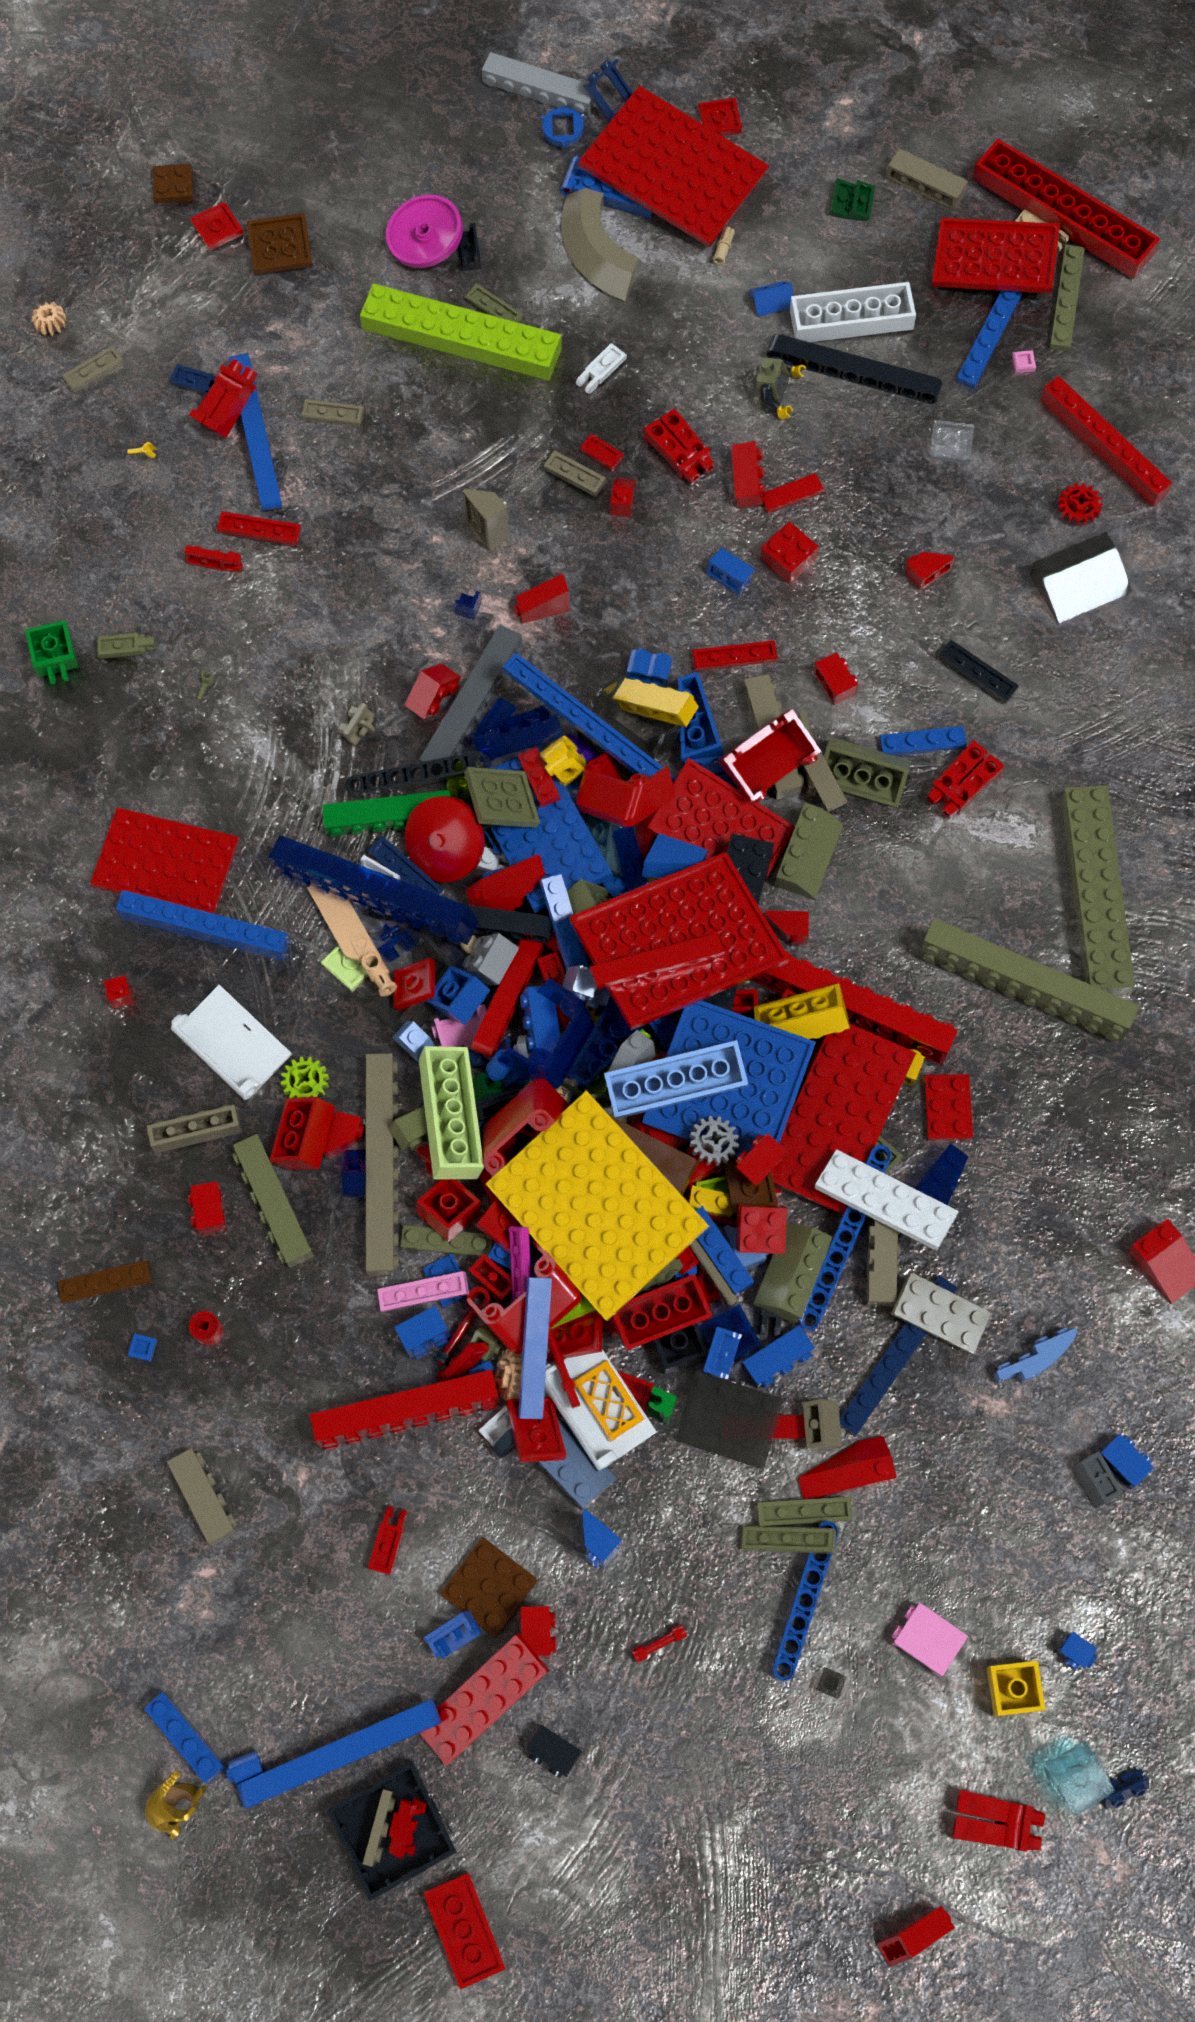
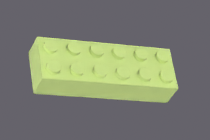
M425 1046L419 1057V1067L433 1179H478L484 1164L468 1047Z

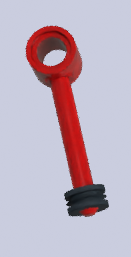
M475 1287L469 1291L467 1299L470 1297L474 1301L477 1296H485V1302L482 1305H477L483 1310L492 1303V1298L485 1288ZM470 1304L468 1305L469 1310L443 1352L438 1350L437 1353L439 1354H436L437 1357H433L441 1366H449V1362L453 1359L450 1357L477 1314Z

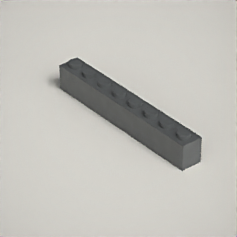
M499 625L421 755L419 762L462 753L464 742L466 739L469 740L474 732V725L476 722L479 723L481 721L486 705L489 706L492 703L493 693L496 688L499 689L503 684L505 672L502 671L503 666L515 653L520 655L523 650L524 644H522L521 634ZM438 765L435 768V775L442 773V765Z

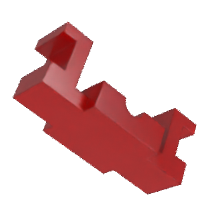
M414 1798L413 1803L407 1799L401 1800L399 1812H394L389 1836L392 1838L389 1853L397 1858L404 1857L405 1852L411 1856L414 1855L416 1846L412 1844L414 1838L412 1833L416 1830L418 1821L413 1819L412 1815L424 1813L426 1808L425 1802L418 1798Z

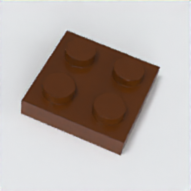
M192 164L153 166V199L155 203L193 201Z

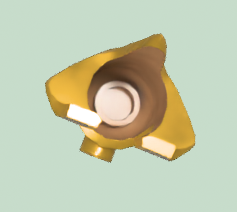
M177 1770L149 1796L145 1808V1815L150 1826L158 1831L167 1832L171 1840H174L182 1830L180 1822L187 1821L197 1810L200 1804L198 1800L207 1789L204 1784L198 1790L191 1784L173 1785L181 1774ZM181 1799H186L193 1803L187 1810L176 1808L177 1801Z

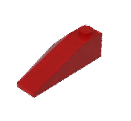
M538 854L474 883L466 889L469 905L514 911L516 907L519 908L523 904L522 899L528 892L531 893L539 883V880L545 876L541 856Z
M884 1436L861 1440L798 1477L803 1500L887 1484L897 1479L892 1456Z

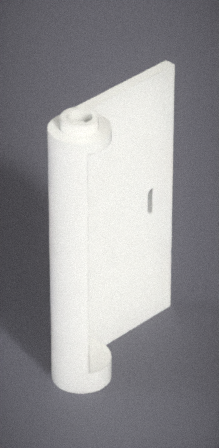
M220 985L189 1016L187 1014L177 1015L171 1022V1030L244 1100L253 1096L292 1055L284 1045Z
M603 1349L602 1352L567 1358L564 1362L570 1378H573L575 1381L608 1360L645 1420L617 1437L614 1441L610 1442L577 1388H575V1392L581 1406L572 1409L567 1394L563 1392L560 1385L562 1381L556 1365L547 1364L545 1376L546 1392L598 1472L657 1433ZM606 1370L599 1373V1381L611 1383L612 1379ZM587 1381L583 1384V1387L588 1395L592 1396L595 1382ZM597 1383L594 1397L608 1399L611 1385ZM613 1386L610 1400L624 1403L623 1396L617 1387ZM594 1399L593 1403L600 1414L604 1415L607 1402ZM610 1402L607 1416L620 1419L623 1405ZM626 1406L623 1420L630 1421L635 1418V1415L630 1407ZM606 1418V1423L612 1432L618 1429L620 1421Z

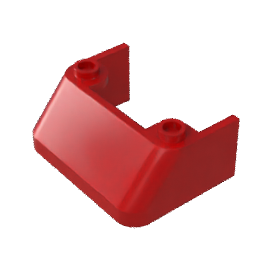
M605 752L596 759L589 761L585 766L576 797V804L578 810L623 827H631L676 797L668 767L665 766L651 777L635 774L628 781L620 780L622 776L617 760Z
M534 1239L532 1243L543 1254L536 1262L534 1272L538 1277L552 1278L549 1314L550 1330L580 1303L582 1293L555 1260ZM526 1291L505 1310L498 1303H491L481 1310L469 1297L466 1301L513 1354H522Z

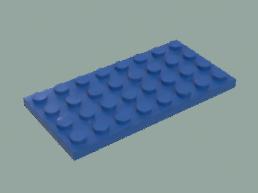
M543 746L538 747L539 752L544 750ZM518 757L492 768L524 771ZM556 775L551 776L561 800L544 807L540 806L529 783L540 820L537 828L488 824L509 866L538 854L541 856L545 876L542 879L562 874L567 891L580 879L597 885L613 877L607 862L564 784L559 783ZM539 882L531 893L528 892L525 895L534 913L547 908Z

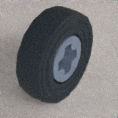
M512 1427L493 1446V1451L500 1458L516 1448Z

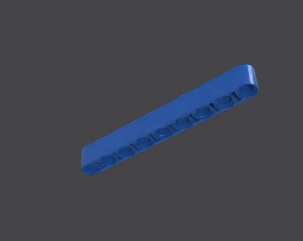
M248 353L229 357L230 362L232 359H235L244 365L240 375L246 366L252 369ZM256 389L255 392H251L241 412L262 511H267L283 506Z
M885 1145L875 1146L866 1165L885 1174L891 1160L890 1149ZM883 1152L886 1154L887 1159L882 1162L878 1161L875 1158V1154ZM850 1206L847 1207L822 1264L803 1316L799 1319L800 1326L805 1332L812 1333L819 1328L867 1217L866 1214ZM851 1213H857L860 1215L861 1220L853 1223L848 1219V1216ZM843 1233L849 1234L852 1237L851 1242L842 1243L839 1239L840 1235ZM833 1254H840L843 1257V1261L840 1264H834L830 1257ZM829 1274L833 1276L834 1282L826 1285L821 1281L822 1276ZM821 1295L825 1298V1303L820 1306L815 1305L812 1302L813 1297ZM806 1316H813L816 1319V1324L811 1327L806 1326L803 1319Z
M432 1699L236 1785L244 1809L260 1804L441 1724L442 1721L434 1700Z

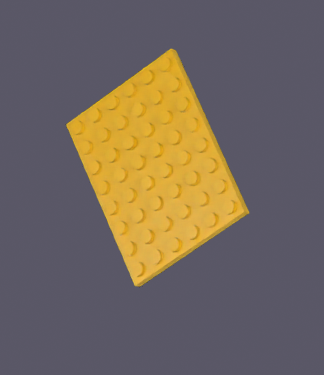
M585 1091L561 1113L562 1116L549 1129L542 1131L492 1177L486 1185L521 1225L529 1228V1234L543 1250L547 1251L568 1275L573 1284L603 1318L608 1321L710 1226L591 1094Z

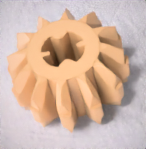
M45 301V305L41 306L38 304V309L33 310L32 322L38 332H42L44 336L50 333L53 337L54 332L60 333V328H65L66 315L60 305L57 306L55 302L49 305Z

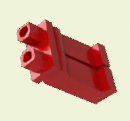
M232 359L227 367L224 365L220 366L219 370L221 372L217 374L215 383L197 410L192 409L189 413L190 417L225 439L247 403L251 392H255L257 388L253 382L258 374L246 366L240 375L244 365L235 359Z
M675 408L660 417V420L657 419L644 428L643 440L648 445L651 444L663 456L672 469L678 473L680 480L685 478L692 484L700 477L697 471L700 467L705 473H709L714 469L715 463L710 457L711 450L705 447Z
M973 740L941 777L933 782L926 800L934 806L940 800L943 801L946 805L942 808L941 812L948 819L956 813L960 815L976 796L1002 775L1005 765L993 755H988V751Z
M960 1789L958 1790L955 1813L1003 1822L1004 1824L1000 1825L956 1815L954 1817L951 1839L1013 1848L1022 1852L1041 1850L1042 1837L1030 1835L1031 1825L1043 1827L1045 1813L1033 1809L1034 1806L1020 1805Z

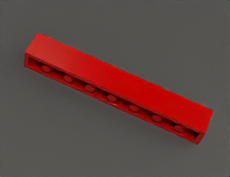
M1057 376L1044 387L1040 401L1152 507L1168 495L1172 482L1060 376Z

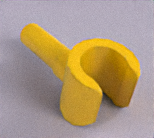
M147 442L140 448L128 449V454L144 453L151 459L156 456L152 451L157 450V448L150 442Z

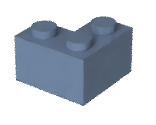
M582 965L569 967L560 993L565 994L566 999L574 1002L579 1000L587 1002L586 1006L599 1009V1007L607 1006L610 992L607 987L596 989L589 970L590 968Z

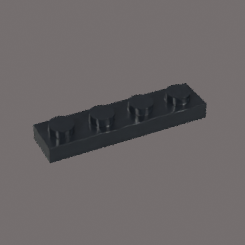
M950 640L938 655L940 660L1005 704H1007L1019 688L1018 684L953 640Z

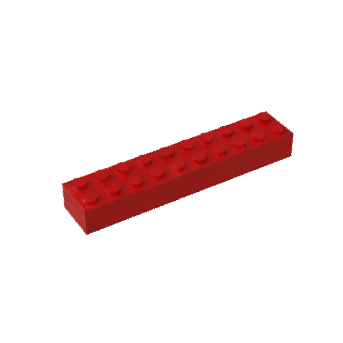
M999 138L975 164L973 180L1024 211L1025 209L1047 223L1060 224V229L1069 235L1068 237L1071 241L1081 247H1085L1087 251L1132 279H1135L1157 251L1161 238Z
M787 951L785 952L790 958L787 964L749 980L781 995L784 994L786 989L798 995L840 984L850 1024L904 1048L917 1050L925 1057L924 1059L943 1066L958 1032L950 1023H941L934 1020V1017L930 1014L918 1013L907 1004L900 1005L887 995L880 996L873 993V990L869 987L857 986L846 977L839 978L828 969H819L812 966V963L808 960L796 959Z

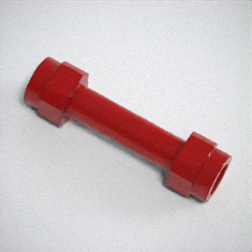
M679 1624L671 1629L672 1632L644 1647L640 1645L631 1650L637 1664L648 1659L649 1654L675 1640L679 1642L688 1637L683 1625Z

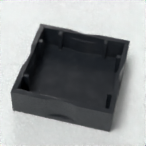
M415 1762L409 1763L382 1778L378 1783L366 1790L357 1792L326 1809L341 1843L350 1854L354 1871L369 1901L378 1898L459 1852ZM383 1789L394 1792L393 1797L397 1798L394 1812H399L401 1800L407 1799L413 1803L414 1798H418L425 1802V1812L412 1815V1818L418 1821L416 1830L412 1833V1836H414L412 1844L416 1846L414 1855L411 1856L405 1852L404 1857L397 1858L389 1853L392 1840L389 1832L394 1812H389L386 1821L390 1823L389 1831L386 1838L382 1837L380 1847L383 1848L381 1860L379 1863L375 1862L374 1867L364 1865L363 1860Z

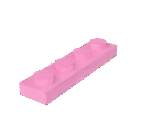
M464 1271L377 1289L381 1312L469 1295L466 1272Z

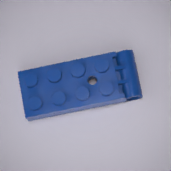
M580 156L572 158L560 189L562 195L567 197L570 193L588 188L604 193V206L647 218L652 217L653 212L578 166V162L581 159Z

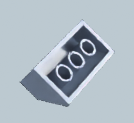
M557 1416L567 1456L565 1460L540 1461L537 1463L584 1511L617 1478L607 1467L598 1472L574 1433Z

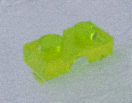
M458 761L456 763V771H460L462 769V761ZM465 776L448 780L447 789L450 790L451 797L460 800L462 797L467 799L466 795H463L467 787Z

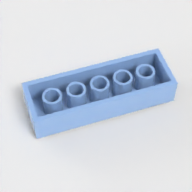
M737 1040L604 1073L616 1119L748 1087Z

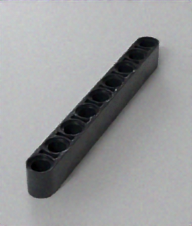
M774 334L766 352L768 358L773 356L780 357L793 363V366L804 365L808 371L928 404L937 402L942 387V381L934 376L781 334Z
M381 892L372 893L367 909L368 916L379 920L484 935L499 933L505 938L540 943L550 942L553 930L550 917L544 915Z

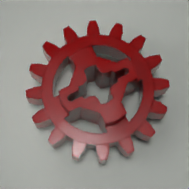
M1074 483L1073 488L1068 485L1065 491L1062 490L1057 503L1059 505L1058 512H1063L1062 519L1068 517V523L1075 521L1076 526L1079 525V522L1086 526L1088 520L1093 523L1095 517H1099L1103 504H1101L1103 498L1097 497L1099 491L1093 492V486L1090 485L1086 488L1085 483H1082L1081 486Z

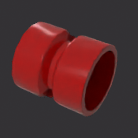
M209 1311L197 1312L189 1323L190 1333L204 1346L215 1345L223 1337V1325Z

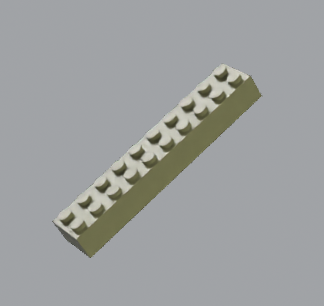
M1108 785L1065 788L1061 802L1084 982L1116 996H1130L1135 988Z
M935 918L928 930L919 954L929 963H938L950 972H959L966 979L980 981L987 988L1001 990L1008 997L1022 999L1029 1006H1038L1050 1015H1059L1071 1024H1080L1086 1030L1093 1033H1101L1107 1039L1114 1042L1123 1041L1139 1009V1005Z

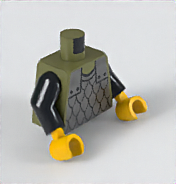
M776 356L764 358L756 379L760 404L768 406L774 412L777 411L778 417L781 420L790 418L789 413L793 412L792 407L789 405L785 407L780 406L789 380V372H791L793 378L804 377L800 371L806 370V367L804 365L793 366V363Z

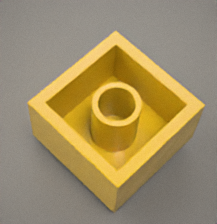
M1038 1661L996 1665L986 1668L994 1717L1046 1710Z

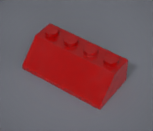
M696 1274L632 1298L611 1317V1320L626 1351L713 1316Z

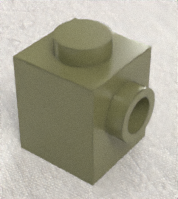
M486 1324L476 1330L471 1342H485L489 1351L481 1358L484 1361H487L494 1355L498 1356L505 1346Z

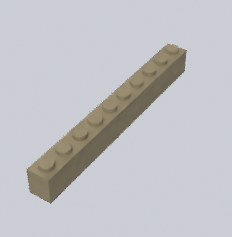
M392 1053L366 1054V1272L368 1276L395 1275V1268H399V1255H395V1246H399V1233H395V1224H399V1211H395V1202H399V1189H395V1181L399 1180V1168L395 1167V1159H399V1148L395 1146V1138L389 1130L395 1120V1116L399 1115L398 1103H395V1095H398L399 1088L398 1082H394V1074H398V1060L394 1061Z

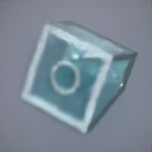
M1085 1740L1044 1765L1048 1781L1074 1817L1115 1792L1100 1761Z

